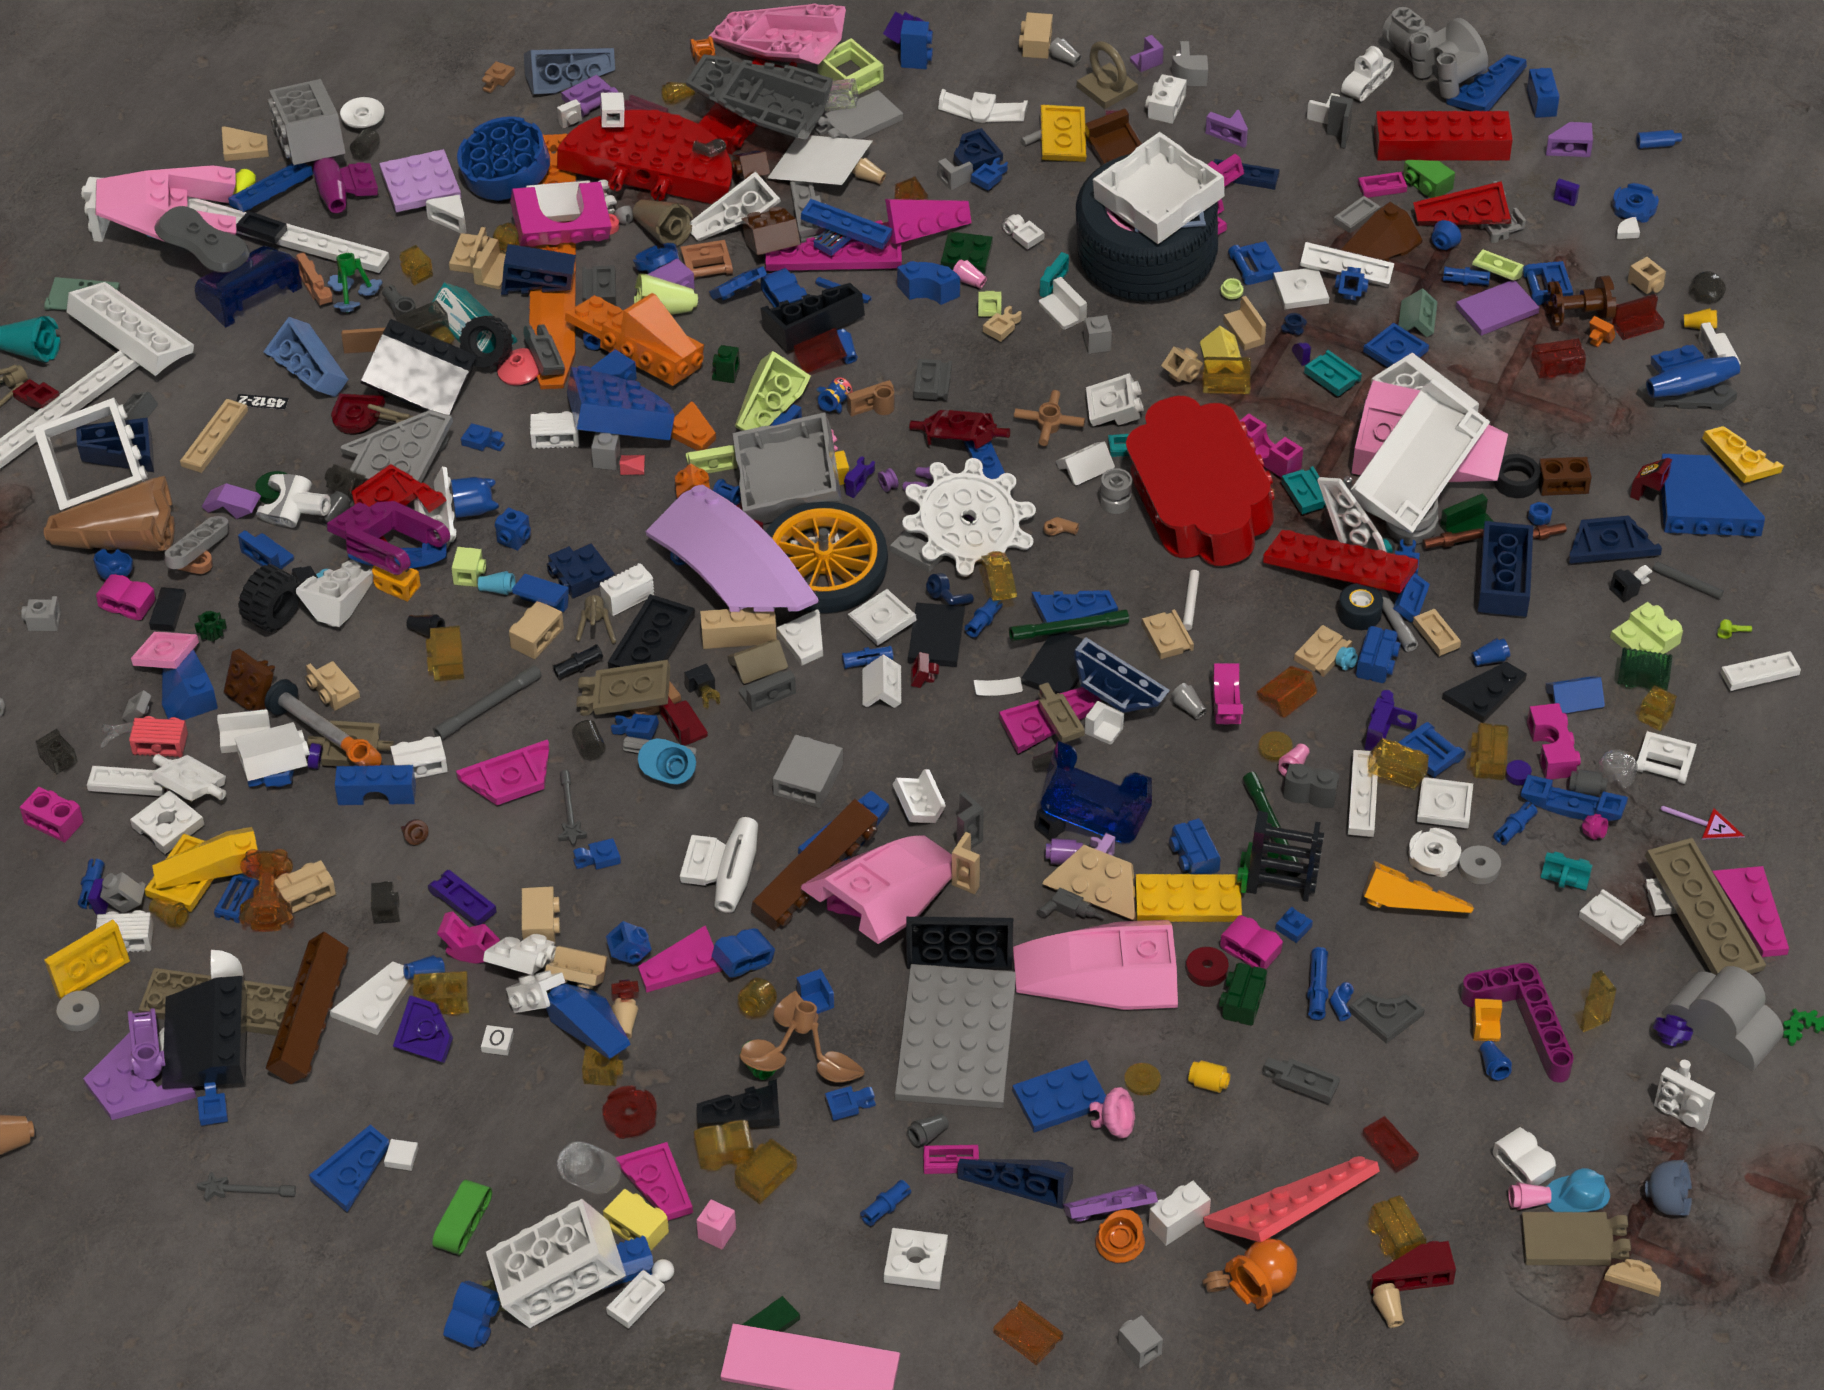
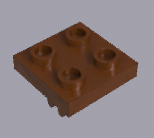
M240 648L232 651L223 693L248 711L266 710L265 697L271 687L275 666H268L267 660L256 661Z

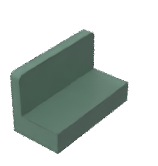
M1423 288L1401 301L1398 326L1406 331L1416 327L1426 337L1432 335L1435 327L1437 301Z

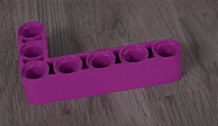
M1519 963L1470 973L1464 977L1461 991V1001L1464 1005L1473 1008L1475 999L1502 1000V1002L1516 1000L1549 1079L1559 1083L1565 1082L1570 1078L1574 1060L1573 1053L1535 966L1529 963Z

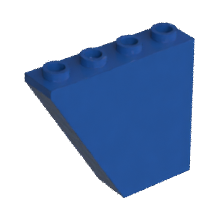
M1662 454L1661 460L1665 458L1672 459L1669 477L1661 488L1664 533L1762 535L1765 516L1710 455Z

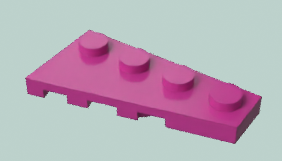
M1763 866L1712 871L1739 919L1746 927V931L1761 957L1788 955L1789 946Z

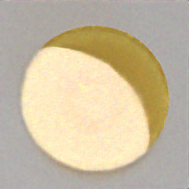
M1268 732L1259 740L1260 753L1270 760H1279L1293 748L1290 737L1282 732Z
M1148 1063L1134 1064L1125 1073L1126 1087L1137 1095H1150L1159 1088L1161 1083L1159 1071Z

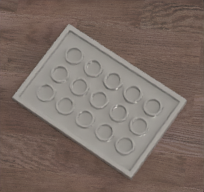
M911 964L895 1100L1003 1108L1016 986L1015 972Z

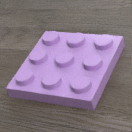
M444 149L379 163L381 174L396 212L426 206V201L429 199L460 195L461 198L459 186Z

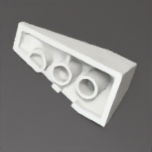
M754 172L690 221V225H692L690 233L699 242L742 224L741 218L748 217L749 213H765L769 211L770 208H773L781 200L764 180Z
M351 559L342 563L341 568L338 570L328 569L324 571V576L316 578L312 576L307 578L296 588V594L317 621L326 623L328 626L340 627L352 615L373 583V566Z

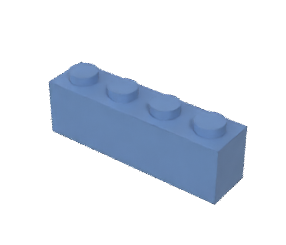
M288 317L263 351L268 356L273 357L276 362L285 366L288 371L296 374L299 379L316 391L336 397L349 380L310 324Z

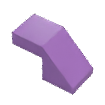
M226 483L212 489L201 507L208 513L224 507L238 519L252 513L261 495L257 492Z

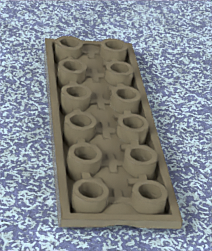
M154 968L140 1004L139 1013L148 1012L151 1008H155L156 1019L165 1020V1001L167 996L211 980V976ZM244 981L247 993L246 1031L277 1036L293 987Z

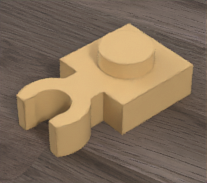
M1012 306L1006 307L1003 315L996 313L983 325V332L1001 342L1015 330V324L1021 321L1022 312L1018 311L1016 314H1012Z

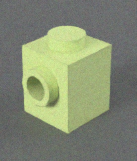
M457 547L452 565L454 585L478 587V578L481 574H485L486 559L482 557V550Z

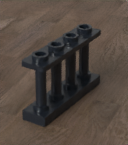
M1258 811L1246 892L1257 894L1258 884L1263 885L1265 882L1305 889L1303 901L1308 902L1309 894H1315L1324 839V832H1319L1321 822L1315 821L1314 833L1272 827V824L1267 823L1268 812ZM1270 837L1311 844V849L1270 842ZM1268 852L1309 859V864L1268 857ZM1266 867L1307 874V877L1303 879L1266 872Z

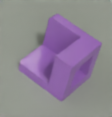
M1152 35L1145 37L1144 51L1131 56L1130 62L1140 72L1163 64L1164 47Z

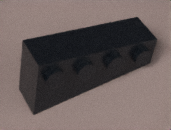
M851 283L822 290V294L818 296L810 294L801 296L802 300L789 303L788 300L779 302V306L770 309L769 306L760 308L763 330L787 352L865 316L863 294Z

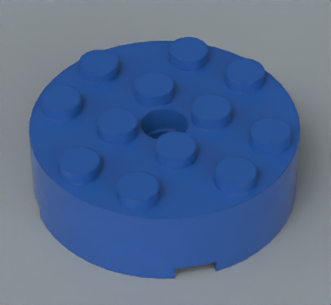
M501 117L479 125L473 129L474 133L468 139H463L458 149L457 161L468 188L482 198L496 201L511 198L512 190L515 188L537 185L544 178L550 166V154L541 130L536 124L525 122L524 118Z

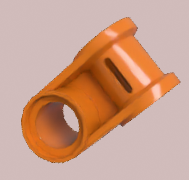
M712 36L702 40L690 39L691 54L696 65L704 54L715 56Z

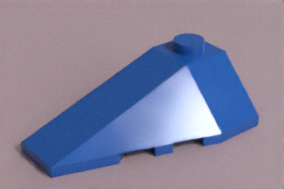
M194 650L189 653L177 669L163 668L162 707L167 719L176 717L180 720H186L218 709L214 688Z
M565 983L552 988L547 993L550 1006L546 1010L551 1022L608 1059L631 1045L607 999L591 989Z

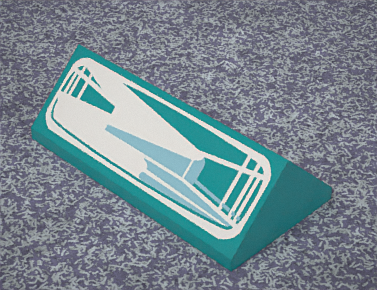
M445 282L428 307V313L459 343L461 330L467 322L476 317L493 316L466 289ZM483 330L478 334L476 341L478 348L484 353L492 352L496 346L494 334L488 330ZM511 334V336H512V338H513V343H512V345H513V344L517 343L518 341H517V338H516L513 334Z

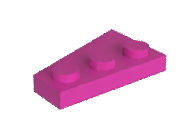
M706 925L638 966V972L646 993L722 971V968L711 957L714 945Z

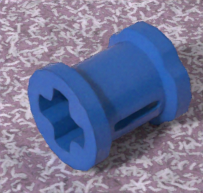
M719 479L713 487L714 492L726 498L734 505L740 503V486L735 487L727 484L724 479Z

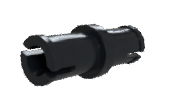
M595 644L580 653H572L570 658L552 665V669L560 680L577 670L579 672L585 670V666L603 659V654L599 646Z

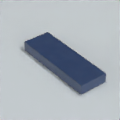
M1214 159V163L1217 165L1224 161L1220 159ZM1242 163L1244 174L1231 182L1275 190L1280 169Z

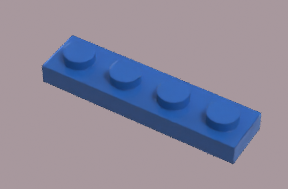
M292 163L228 198L229 204L242 212L249 211L255 205L268 201L270 197L286 191L294 184L303 182L307 177L313 175L312 168L304 163L297 165Z
M813 199L809 200L801 212V220L882 250L892 236V228Z

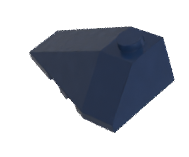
M959 1159L958 1179L1063 1209V1204H1065L1073 1184V1167L1062 1162L1050 1160Z

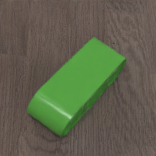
M467 1179L463 1180L436 1228L432 1241L433 1247L457 1255L463 1253L491 1201V1187Z

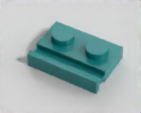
M1329 350L1323 356L1320 355L1305 365L1304 373L1336 396H1340L1354 386L1356 381L1360 382L1362 378V373Z
M1313 466L1310 467V470L1304 471L1302 469L1282 475L1281 483L1301 514L1321 509L1326 505L1317 481L1320 476Z

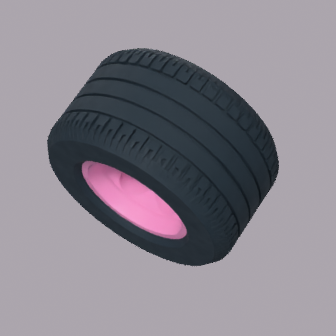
M1130 154L1113 159L1097 168L1085 180L1077 196L1075 206L1077 250L1083 270L1098 287L1110 294L1128 300L1159 301L1187 292L1207 276L1215 262L1218 252V201L1204 211L1206 226L1180 228L1157 244L1142 232H1135V227L1094 199L1093 179ZM1196 216L1191 221H1200V218Z

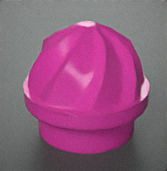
M1600 814L1587 816L1582 822L1583 833L1594 840L1604 838L1608 830L1607 818H1603Z

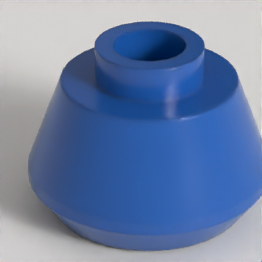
M1448 220L1438 221L1432 233L1434 245L1442 250L1457 246L1461 242V232L1458 226Z

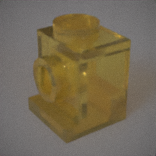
M417 245L401 252L399 259L402 261L400 264L406 275L409 274L411 276V282L414 286L433 276L431 259Z

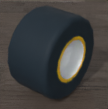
M1351 584L1345 587L1340 593L1338 616L1340 621L1345 626L1356 630H1366L1370 626H1376L1381 620L1382 594L1375 587L1361 584Z

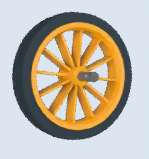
M836 502L802 504L782 513L765 531L784 553L794 555V557L788 558L795 567H800L798 571L802 577H805L813 570L815 571L809 586L818 597V603L802 609L804 611L813 612L818 609L820 613H831L850 609L870 598L884 580L888 564V550L884 534L870 516L852 506ZM821 527L832 528L829 537H828V530H827L826 528H821ZM813 528L817 542L811 541L802 531ZM838 529L848 532L847 535L832 544ZM793 537L803 546L787 543L786 541ZM856 539H860L863 542L862 545L847 547ZM869 555L868 562L852 558L857 556ZM845 568L862 571V573L855 577ZM831 572L837 573L846 583L835 586ZM820 574L827 575L830 587L815 586Z

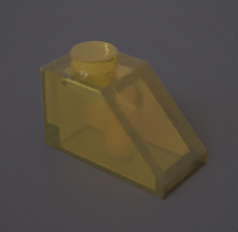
M993 551L988 553V555L981 556L983 583L992 600L1016 598L1017 592L1011 564L1006 553Z

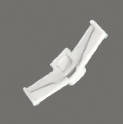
M942 89L938 109L977 123L1023 122L1028 108V100H1024L1023 103H996V95L974 92L973 99L970 100L948 93L945 89Z

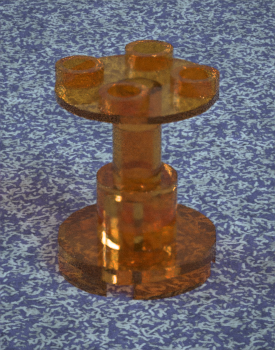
M276 849L274 851L248 850L245 853V858L241 860L240 869L248 877L259 881L258 886L253 889V898L247 899L240 905L239 920L244 926L245 922L250 924L251 929L255 931L272 932L280 930L282 924L287 922L288 926L292 922L293 909L289 902L279 898L280 891L274 886V880L284 873H291L293 862L288 857L287 851L283 849Z

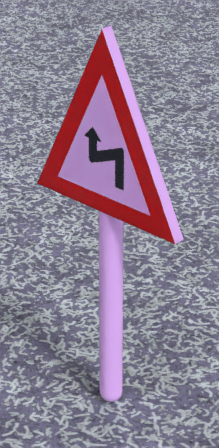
M1661 806V810L1706 826L1702 839L1745 837L1715 808H1713L1710 819L1707 822Z

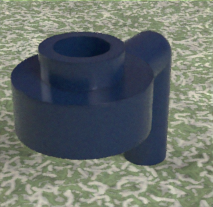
M938 573L929 576L926 588L931 597L943 598L949 605L973 602L974 597L971 593L953 595L949 591L950 583L945 574Z

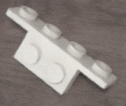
M442 466L434 480V490L441 492L447 501L430 513L418 498L414 499L415 511L438 520L447 526L450 532V540L447 542L448 548L449 544L453 543L456 538V529L453 525L454 511L451 508L452 494H450L449 490L451 480L448 477L447 467Z

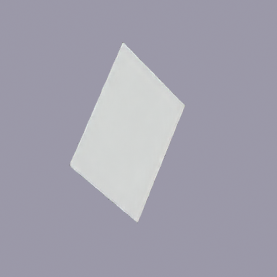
M809 135L807 140L796 137L768 178L842 185L870 146L872 140Z

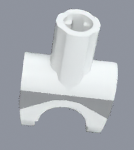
M275 474L270 476L268 485L274 490L280 491V496L271 504L259 506L256 515L270 524L294 528L301 513L320 516L327 515L331 507L330 497L326 494L310 493L312 482L305 477L291 474Z

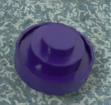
M1667 1014L1666 1018L1656 1017L1653 1028L1658 1031L1657 1035L1662 1037L1661 1042L1670 1046H1676L1677 1043H1683L1684 1040H1691L1694 1031L1686 1025L1687 1021L1685 1019Z

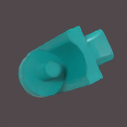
M1556 851L1553 853L1547 852L1541 878L1558 882L1561 888L1569 885L1587 890L1593 865L1588 860L1581 858L1574 860L1566 858L1563 853Z

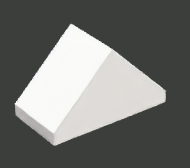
M460 195L426 201L427 217L429 220L456 232L466 233L465 216Z

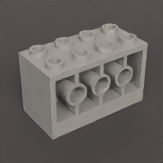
M321 79L269 90L271 98L267 99L269 110L273 115V119H271L273 130L276 132L278 141L280 140L286 158H290L293 165L345 154L338 113Z

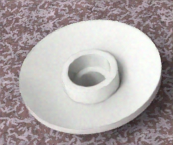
M359 97L345 103L341 108L340 115L342 121L348 126L366 128L381 121L384 116V107L376 99Z

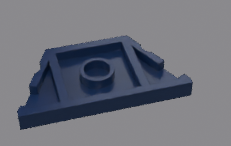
M1629 515L1584 519L1580 522L1568 561L1570 564L1661 555L1662 547L1659 543L1654 545L1648 539L1649 534L1643 528L1638 527Z

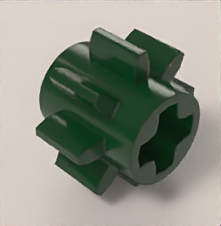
M206 611L201 616H198L199 622L195 623L196 633H200L202 640L215 641L224 636L223 629H226L227 625L226 620L221 618L220 612Z

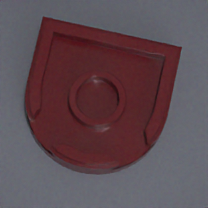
M340 393L331 413L334 426L339 431L349 434L369 429L376 423L381 412L369 409L368 404L383 407L385 403L384 397Z

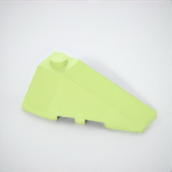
M774 351L761 359L752 377L735 427L744 431L769 426L803 394L811 375Z

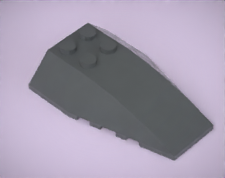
M705 54L686 80V86L724 109L759 126L807 140L824 112L833 83L832 78L794 66L785 65L784 68L774 67L773 63L766 62L765 65L752 64L750 60H743L742 63L733 62V58Z

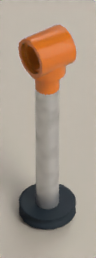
M281 679L270 687L265 697V707L276 716L283 715L289 711L344 750L347 758L356 766H379L381 764V754L367 740L353 739L297 699L298 687L296 684L288 679Z

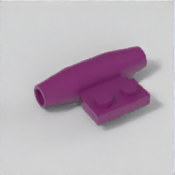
M333 156L313 162V173L319 194L331 212L340 213L346 208V192L355 194V196L378 195V186L370 163L358 162L340 168Z

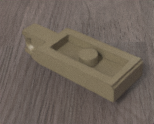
M1049 683L1039 685L1038 695L1040 700H1038L1040 709L1060 742L1065 743L1085 736V729L1064 694H1055Z

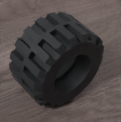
M272 564L261 566L260 569L258 568L248 578L243 587L238 603L239 614L243 619L267 632H275L281 629L293 616L298 607L300 598L296 594V588L300 586L299 579Z

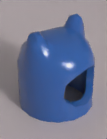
M479 477L451 480L455 517L477 516L498 509L499 504L493 501L491 488L496 484L495 480Z

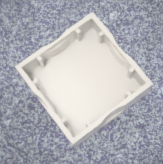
M1158 132L1137 147L1128 157L1116 162L1093 179L1094 199L1157 244L1225 196L1224 176L1203 161L1189 155L1180 145L1161 132Z

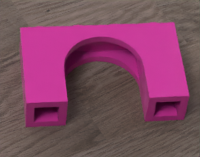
M601 182L579 183L576 198L580 216L574 221L566 223L553 221L542 213L535 187L513 189L510 203L520 246L535 247L545 244L557 245L560 243H580L582 241L609 239L612 226Z

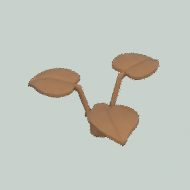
M797 991L785 997L774 1010V1019L780 1025L789 1027L781 1044L776 1048L769 1041L752 1040L744 1044L739 1055L744 1063L757 1070L774 1071L780 1069L786 1063V1057L780 1052L783 1051L793 1030L802 1034L812 1030L817 1059L820 1060L817 1064V1071L822 1077L832 1082H847L862 1077L865 1074L864 1069L842 1053L829 1051L825 1056L822 1055L817 1030V1007L810 1001H804Z

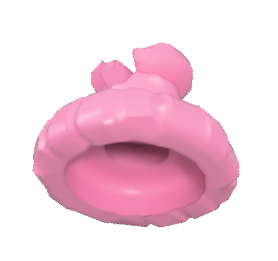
M1122 1087L1114 1088L1107 1094L1103 1104L1099 1102L1090 1104V1111L1097 1110L1100 1116L1098 1120H1091L1092 1127L1101 1128L1105 1125L1109 1132L1118 1138H1127L1132 1133L1135 1123L1134 1104L1126 1089Z

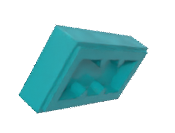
M1061 252L1052 265L1045 269L1044 275L1040 279L1041 297H1046L1053 292L1054 279L1064 278L1068 273L1069 254Z

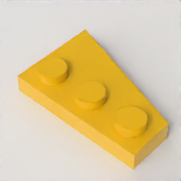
M1724 426L1707 430L1703 434L1702 439L1743 483L1782 472L1784 465L1778 461L1772 463L1765 458L1766 454L1764 452L1752 450L1746 446L1744 439Z

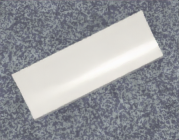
M106 282L69 292L68 314L155 376L174 361L193 353L194 344Z

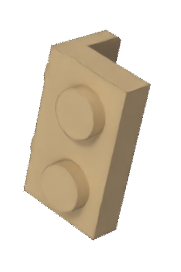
M558 946L555 949L554 961L546 965L545 971L550 970L551 974L562 972L565 983L568 980L577 982L578 987L592 989L593 986L604 981L607 956Z

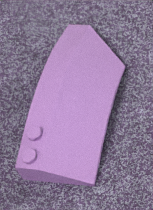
M704 485L694 486L691 490L682 493L646 530V536L676 554L694 569L727 604L730 612H740V610L746 607H754V612L774 611L775 607H788V611H800L818 603V597L776 542L744 511Z

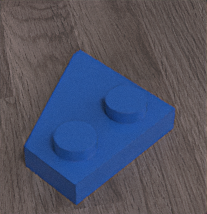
M763 266L745 271L710 290L709 293L712 299L720 297L722 300L728 299L735 295L733 291L739 288L740 290L753 285V281L767 275Z

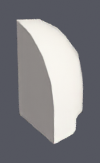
M211 950V979L231 976L243 977L242 965L238 958L224 951Z

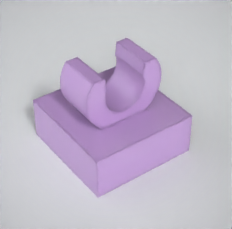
M1107 833L1102 840L1097 837H1091L1090 846L1113 856L1115 837Z

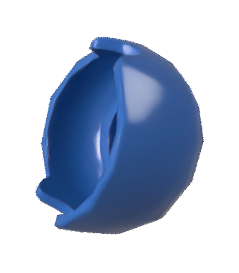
M101 549L93 558L96 571L104 580H107L111 574L127 577L133 568V559L129 554L123 553L119 549H116L112 554L108 553L106 549Z

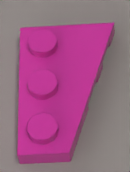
M667 1142L615 1157V1164L655 1208H660L667 1215L668 1220L693 1213L691 1201Z

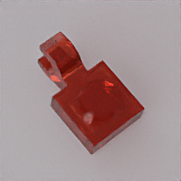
M630 979L611 984L612 995L618 994V998H621V1001L631 1000L634 998V993L639 992L638 981L630 982Z

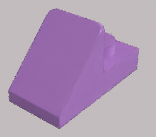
M1239 110L1230 119L1213 112L1207 115L1206 134L1243 148L1246 147L1248 128Z

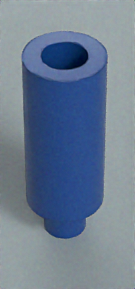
M1673 130L1640 132L1636 135L1638 149L1674 146L1675 142L1682 141V134L1674 133Z

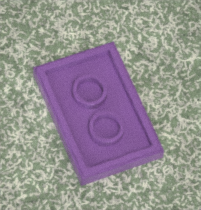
M1515 280L1456 302L1457 310L1480 335L1538 314L1540 308Z

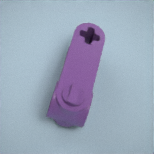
M151 1008L148 1012L140 1013L128 1011L132 1054L128 1055L129 1069L134 1070V1074L141 1079L155 1078L162 1071L161 1067L165 1066L164 1051L159 1050L155 1008Z

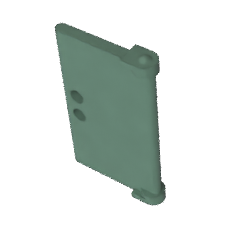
M55 277L49 298L46 297L44 308L45 310L67 311L69 292L106 282L118 291L120 282Z

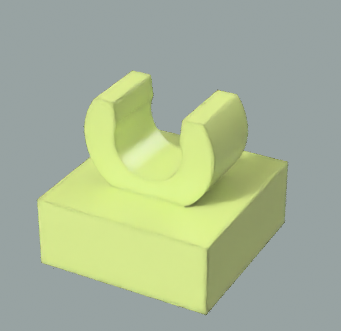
M979 292L978 316H994L996 313L1001 315V292Z

